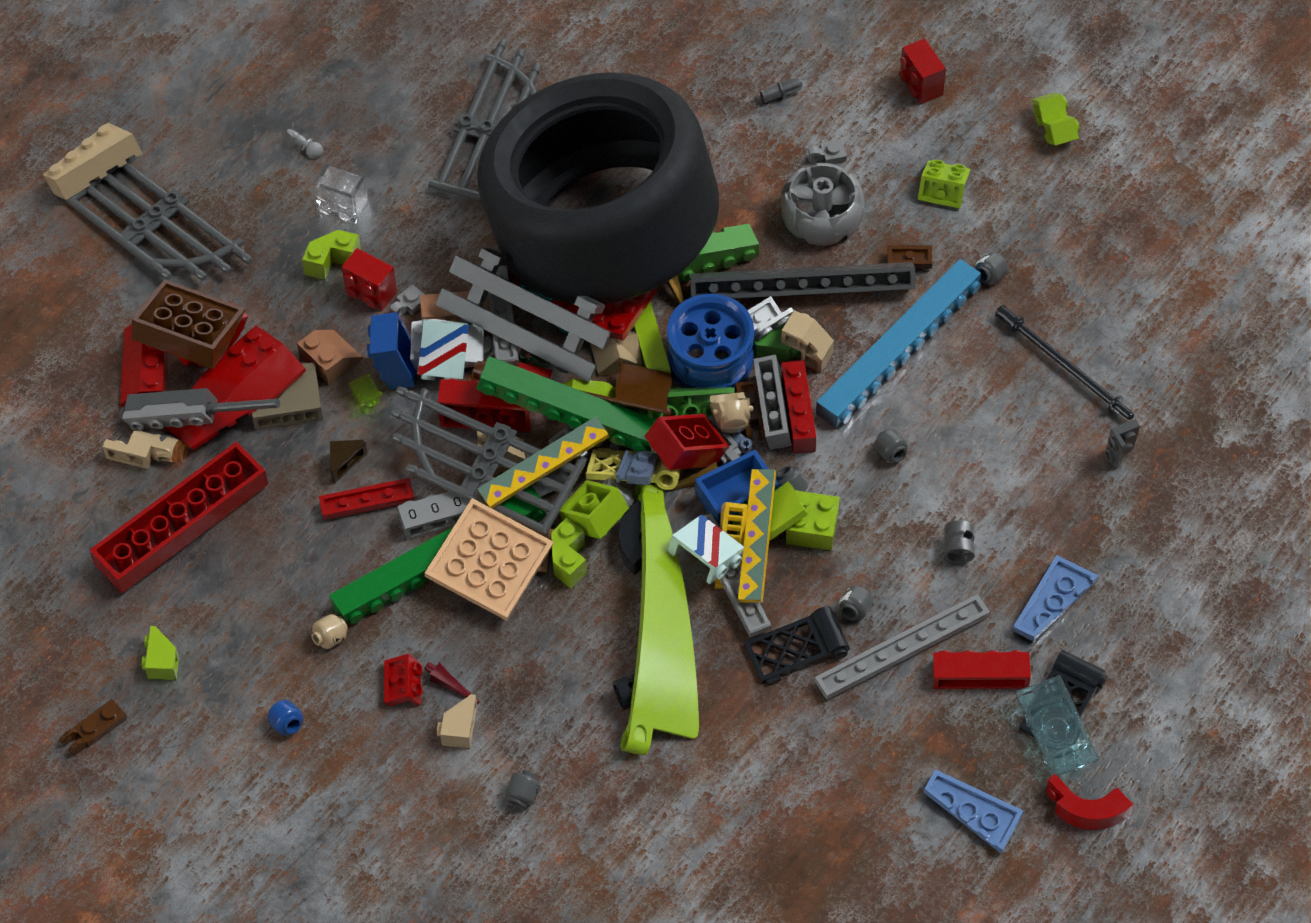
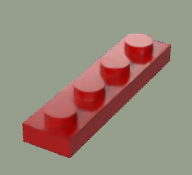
M410 478L318 496L323 520L414 501Z

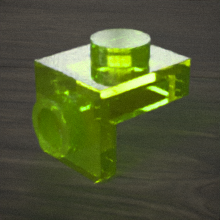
M369 373L348 383L360 408L367 406L369 409L380 403L379 399L383 396V393L378 391Z

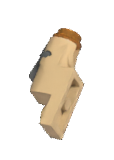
M152 429L149 432L134 431L128 444L119 440L111 441L106 439L103 450L106 459L149 469L153 459L156 461L183 463L188 454V445L173 436Z

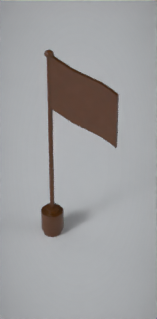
M487 360L477 361L475 364L473 376L478 381ZM620 362L621 372L615 385V398L582 391L609 402L665 414V416H670L671 409L667 407V398L672 386L671 373Z

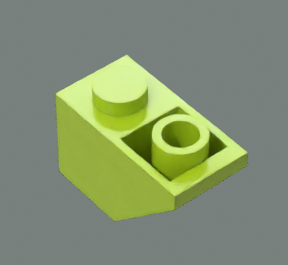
M150 626V633L145 636L147 655L142 657V670L146 671L148 679L176 680L179 664L177 649L156 626Z

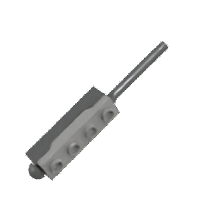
M207 388L130 394L127 396L126 405L120 409L119 416L123 422H126L132 429L137 431L147 428H180L185 425L202 426L203 424L213 423V415L216 412L279 408L280 400L265 399L217 403L218 399Z

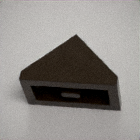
M363 439L330 441V471L332 481L335 484L368 454L366 442Z

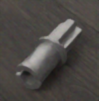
M796 77L783 83L777 82V85L760 90L759 92L763 103L779 97L785 98V95L801 90L803 84L801 79Z

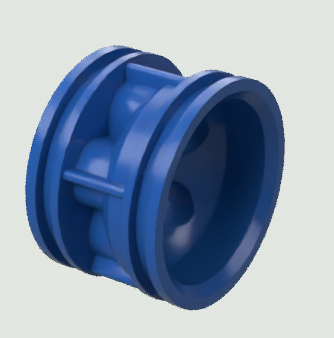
M720 294L697 295L685 300L676 307L667 325L668 362L674 381L681 388L733 387L735 391V383L746 382L753 368L754 325L749 312L736 300ZM725 333L731 335V336L734 337L735 339H729V338H727V337L725 336ZM697 348L701 349L704 353L699 358H693L689 355L692 350ZM723 350L730 357L720 360L715 357V353Z

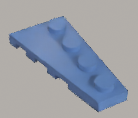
M1056 555L1014 624L1013 632L1035 641L1098 581L1099 575Z
M936 769L924 789V793L1001 854L1023 816V810Z

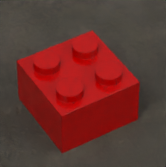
M924 38L902 47L899 76L902 82H906L913 98H917L919 103L923 104L944 94L946 68L927 40Z
M356 248L342 265L345 292L352 298L364 301L369 307L383 311L397 293L394 267Z

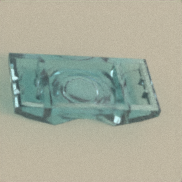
M1060 675L1016 691L1015 694L1026 723L1033 732L1041 755L1052 775L1060 776L1099 761L1098 754Z

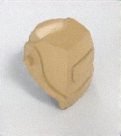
M744 392L710 396L711 411L721 432L737 433L748 427L750 411H753V406H750V399L745 398Z

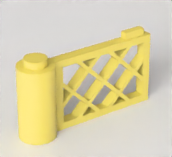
M610 448L593 449L586 472V479L606 480L610 478L616 481V473L625 451L612 450ZM629 451V454L636 453L635 451ZM659 457V462L651 482L656 483L661 489L671 490L678 484L681 469L669 470ZM613 463L616 464V466H613V467L608 466V465H611V464H613Z

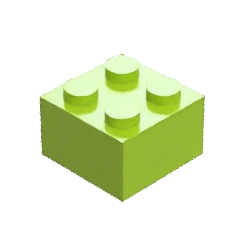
M586 480L563 504L559 514L562 520L569 518L582 528L584 535L601 539L622 518L629 507L619 488Z
M796 491L808 515L786 530V544L832 551L840 497Z

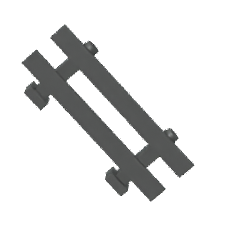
M481 248L478 257L483 259L481 266L455 255L449 272L472 283V288L467 300L442 288L435 305L461 317L460 321L471 326L475 324L556 365V369L562 373L568 374L570 372L588 382L591 381L597 365L578 356L584 340L602 349L605 348L611 332L592 323L595 314L603 312L604 304L588 296H578L574 305L578 306L579 309L577 314H574L496 275L499 266H506L509 259L506 255L491 248ZM488 292L568 331L569 333L563 347L482 308Z

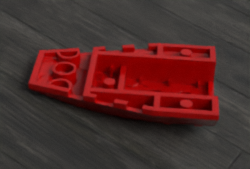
M255 325L231 346L215 368H209L191 389L207 388L218 399L217 403L276 399L304 374L306 369L282 342ZM257 410L216 412L213 415L214 419L211 424L164 428L179 441L194 450L219 434L218 430L225 426L230 428L237 423L236 419L246 413L251 415Z

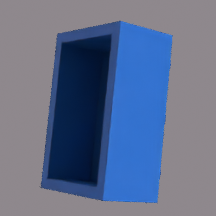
M398 312L372 315L371 325H368L370 344H367V354L369 358L373 359L375 369L379 370L382 382L386 383L389 390L397 389L398 386L404 388L415 387L416 370L410 360L411 337Z
M756 450L695 479V494L708 514H713L719 527L721 505L725 502L748 505L752 469H768ZM775 480L776 490L779 488V483L777 482V480ZM729 511V515L739 516V512Z

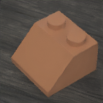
M314 330L297 343L300 359L306 363L315 362L317 375L328 385L363 360V357L335 330Z

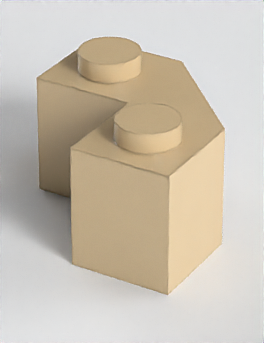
M795 310L782 329L781 343L801 351V361L804 360L805 366L821 373L833 354L834 340L815 319L806 313H799Z

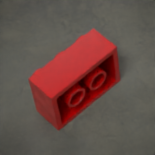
M705 414L658 417L644 436L650 443V447L656 451L663 464L669 470L708 467L715 462L717 464L729 448Z

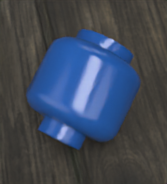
M288 700L276 702L270 708L267 716L270 725L279 734L284 736L296 733L303 722L302 712Z

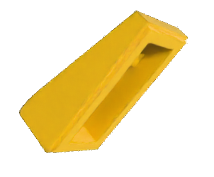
M725 502L721 505L720 529L725 533L727 530L737 531V535H728L743 546L748 505ZM729 511L739 512V516L729 515ZM728 521H736L738 525H730Z

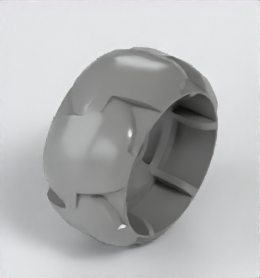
M815 163L809 168L798 169L786 181L780 199L781 217L788 231L796 238L805 239L811 245H833L838 243L844 236L849 238L860 225L864 214V193L860 183L852 173L848 175L842 167L834 164ZM796 200L812 201V207L817 212L815 216L812 217L808 213L800 211L796 207ZM849 203V207L844 213L836 214L830 218L828 211L831 210L832 204L845 205Z

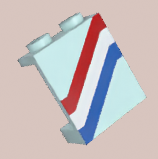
M422 319L421 346L416 373L421 375V379L435 380V376L444 377L447 380L451 378L463 379L469 325L467 323Z
M700 515L672 535L667 552L672 556H676L684 549L689 551L711 568L706 582L711 584L717 578H723L731 568L735 569L742 561L741 555L744 546L706 517Z

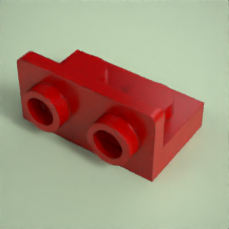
M409 653L384 660V703L387 706L407 701L412 702L416 706L421 705V695L423 694L421 686L422 665Z

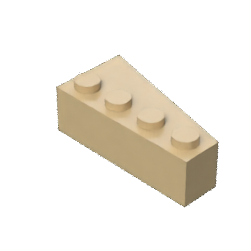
M106 123L99 127L98 131L92 136L84 139L77 148L68 152L62 160L52 165L43 175L53 194L67 200L89 187L91 180L104 178L108 175L106 171L116 165L120 168L127 164L125 160L133 155L138 157L143 153L132 133L113 124Z

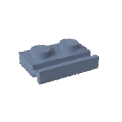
M626 450L616 473V482L620 483L621 480H627L629 484L650 485L659 462V455L650 451H636L635 454H629V451Z

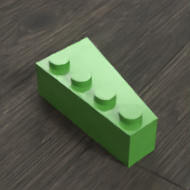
M750 224L726 227L719 233L713 231L699 255L677 275L679 282L690 281V274L711 273L721 268H730L742 261H751L759 256V243Z

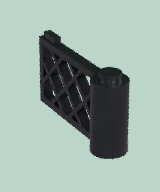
M829 606L821 607L808 617L744 642L761 683L767 682L768 686L782 681L781 676L824 659H843L850 650V646L837 618ZM808 625L810 628L808 637L797 635L798 628ZM784 635L789 637L785 647L774 643L777 636ZM793 639L805 643L801 652L789 648ZM763 644L767 648L764 655L753 652L752 646ZM809 644L818 647L821 652L814 656L805 654ZM771 648L783 651L779 661L767 657ZM789 653L797 656L796 663L792 665L783 663L786 654ZM768 662L776 665L774 672L764 675L762 671L764 663Z
M1062 649L1055 660L1051 672L1021 723L1019 730L1060 751H1063L1064 747L1069 749L1076 737L1072 733L1098 688L1101 690L1104 688L1108 680V676H1105L1106 670ZM1055 677L1063 681L1065 689L1053 692L1050 685L1053 678ZM1081 690L1087 693V696L1084 700L1074 702L1071 692ZM1067 693L1071 703L1058 707L1055 696ZM1051 698L1054 708L1042 711L1039 704L1040 701ZM1073 708L1074 719L1063 722L1060 711ZM1057 713L1060 723L1047 727L1044 716ZM1040 717L1044 728L1034 730L1027 725L1031 719ZM1062 728L1064 737L1061 743L1052 739L1049 731Z

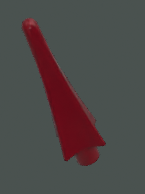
M428 662L424 667V670L431 675L430 681L446 687L465 698L472 694L440 662L437 666Z

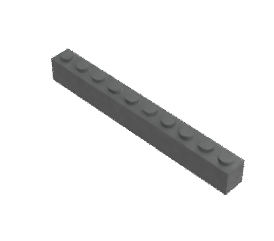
M912 262L690 274L691 297L701 294H720L730 298L916 289L915 266Z

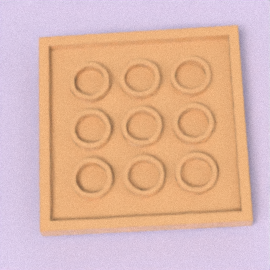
M472 498L426 570L425 577L507 621L551 550L554 542Z

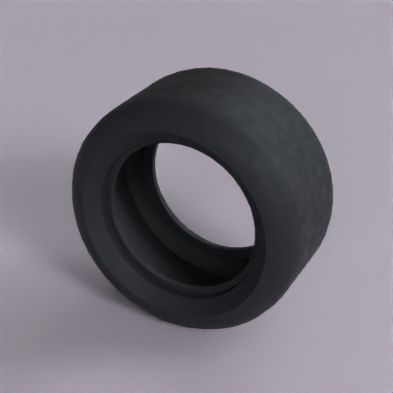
M606 72L581 75L557 82L530 95L510 110L493 129L485 143L478 163L477 180L479 195L501 254L509 257L506 264L507 267L529 289L560 302L575 304L578 296H588L602 304L631 299L658 288L673 279L692 263L708 242L717 222L719 212L718 185L697 117L689 104L674 90L655 80L635 74ZM616 167H638L652 170L651 174L636 188L608 203L573 210L546 207L547 203L560 190L588 174Z

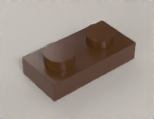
M887 245V263L912 262L915 269H932V245Z

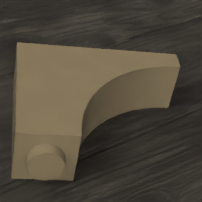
M315 362L301 363L305 367L306 372L278 398L280 400L279 408L256 409L257 411L252 413L255 430L323 420Z

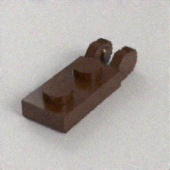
M757 380L735 383L736 393L744 392L745 398L750 399V406H753V411H750L748 427L745 429L746 438L752 440L753 433L750 424L757 423L760 437L766 438Z
M111 699L72 729L67 730L60 737L59 741L62 745H66L79 736L81 739L72 743L68 749L71 755H76L87 746H92L127 720V715Z

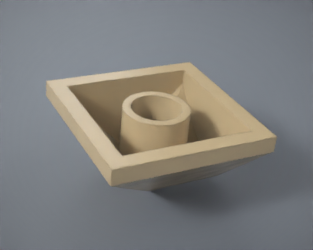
M631 329L624 341L609 337L604 349L590 343L594 361L597 365L598 376L621 372L620 362L643 367L638 336L633 329Z

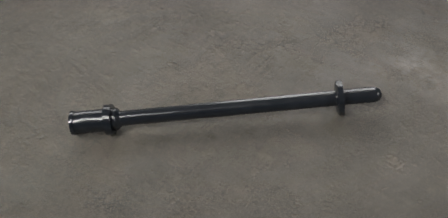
M1001 305L996 310L995 316L1008 325V329L1011 332L1019 331L1108 403L1107 410L1113 413L1116 410L1128 420L1134 418V413L1122 404V396L1113 397L1024 325V318L1022 316L1015 315L1005 305Z

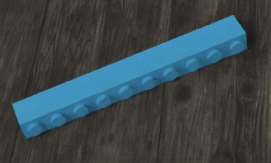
M959 259L816 401V414L836 429L842 423H847L852 417V413L857 408L861 409L865 405L867 398L871 394H876L881 388L882 383L886 379L890 380L895 374L896 369L900 365H905L910 355L915 350L919 351L925 340L929 336H934L939 326L943 322H948L953 312L957 308H962L971 294L977 293L981 286V273Z

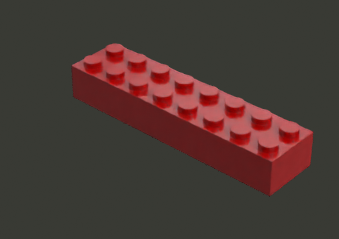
M236 441L92 547L89 551L93 564L121 593H124L268 485L265 469Z

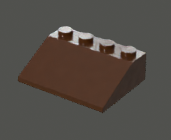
M164 279L132 318V340L214 369L224 356L245 313V308Z

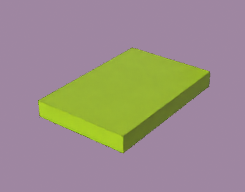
M789 481L774 491L769 541L808 515ZM732 521L733 525H738V522Z

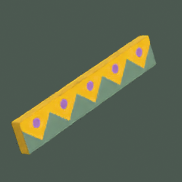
M594 417L479 487L478 492L488 507L494 508L609 438V435L598 418Z
M752 469L738 594L740 603H763L776 480L775 469Z

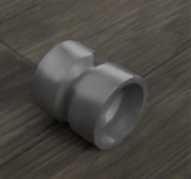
M964 520L948 522L944 527L945 559L957 564L971 562L975 557L974 525Z

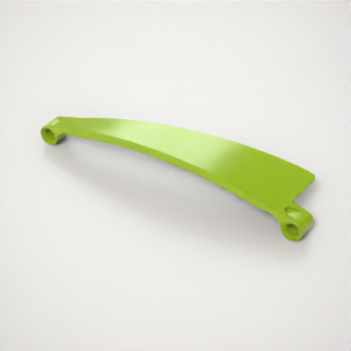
M652 483L650 485L636 484L634 490L635 500L641 502V610L631 713L620 742L622 751L642 756L647 755L649 752L653 729L690 739H695L699 732L695 657L683 576L678 554L672 556L667 552L673 533L665 509L663 489Z

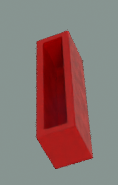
M804 360L782 362L781 379L793 454L816 452V431Z
M942 650L933 652V689H1029L1031 679L1029 652H1022L1020 650L1010 652H998L996 650H989L987 652H974L972 650L950 652Z

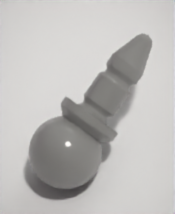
M287 130L291 139L296 140L299 145L303 146L301 150L306 151L308 157L317 159L322 156L323 147L320 143L312 142L311 138L306 140L305 137L299 135L294 130Z

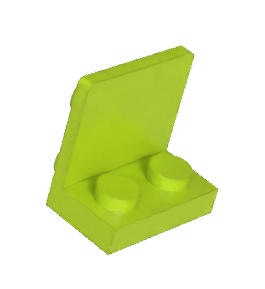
M941 160L928 161L921 176L917 200L961 208L965 185L971 169L966 168L962 164H945Z

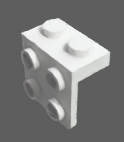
M770 296L749 309L748 312L754 325V340L757 341L786 323L790 318L789 315L794 311L792 307L781 312Z

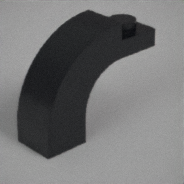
M636 501L627 510L619 527L621 558L625 566L634 575L638 571H642V546L640 543L642 540L641 503L639 501Z

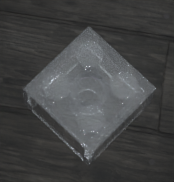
M325 164L313 184L317 209L324 214L340 217L344 221L358 223L368 205L365 178Z

